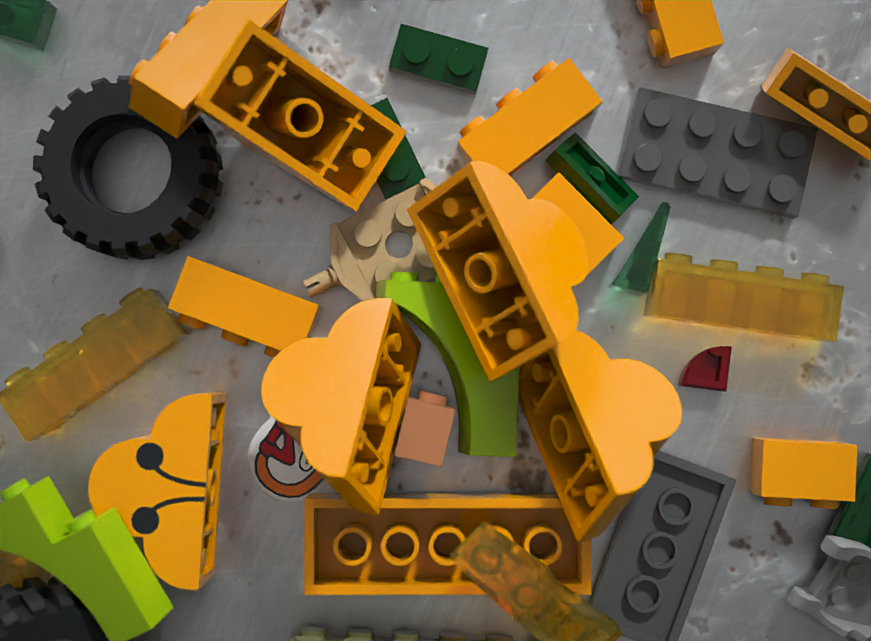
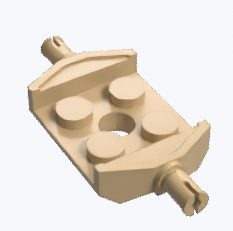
M427 178L419 181V184L338 224L337 222L331 224V265L328 266L327 270L302 280L305 288L319 283L307 290L309 296L313 298V296L337 285V287L344 286L361 301L376 298V283L382 280H390L391 272L419 273L418 282H428L436 278L438 274L406 209L437 186ZM395 233L408 235L413 243L411 252L403 258L392 257L386 250L388 238Z

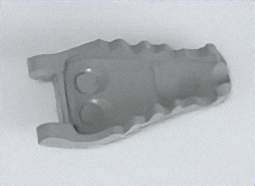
M826 535L820 548L829 557L808 589L794 586L787 597L788 604L808 613L844 638L851 637L856 641L871 640V548L857 541Z

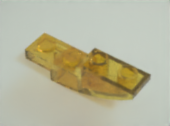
M485 521L450 554L452 561L470 580L508 615L541 641H617L623 635L615 620L556 580L546 564Z

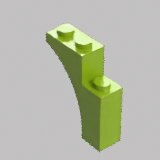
M391 272L390 280L378 281L376 283V298H392L400 312L418 326L429 338L448 370L456 395L459 415L458 452L469 456L515 457L520 367L497 380L489 381L438 275H436V283L418 282L419 273Z
M49 475L32 485L29 484L25 477L0 492V496L3 499L0 501V550L23 557L39 565L64 583L93 614L109 641H127L151 630L174 608L115 507L98 516L90 509L73 518Z

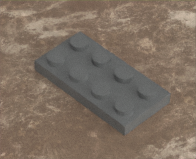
M640 87L637 90L618 175L623 180L794 219L799 216L818 128Z
M658 451L653 457L652 471L648 480L623 509L583 619L585 622L635 641H678L737 479Z

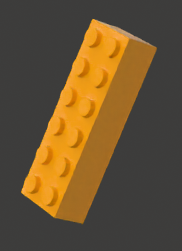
M309 493L304 499V595H591V540L577 542L557 493H384L379 515L366 514L355 510L338 493Z

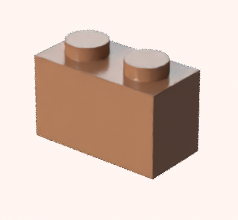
M420 390L418 398L409 396L395 456L442 467L455 414L454 407L446 405L447 396Z

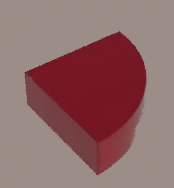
M732 346L711 347L696 354L684 367L678 386L726 392Z

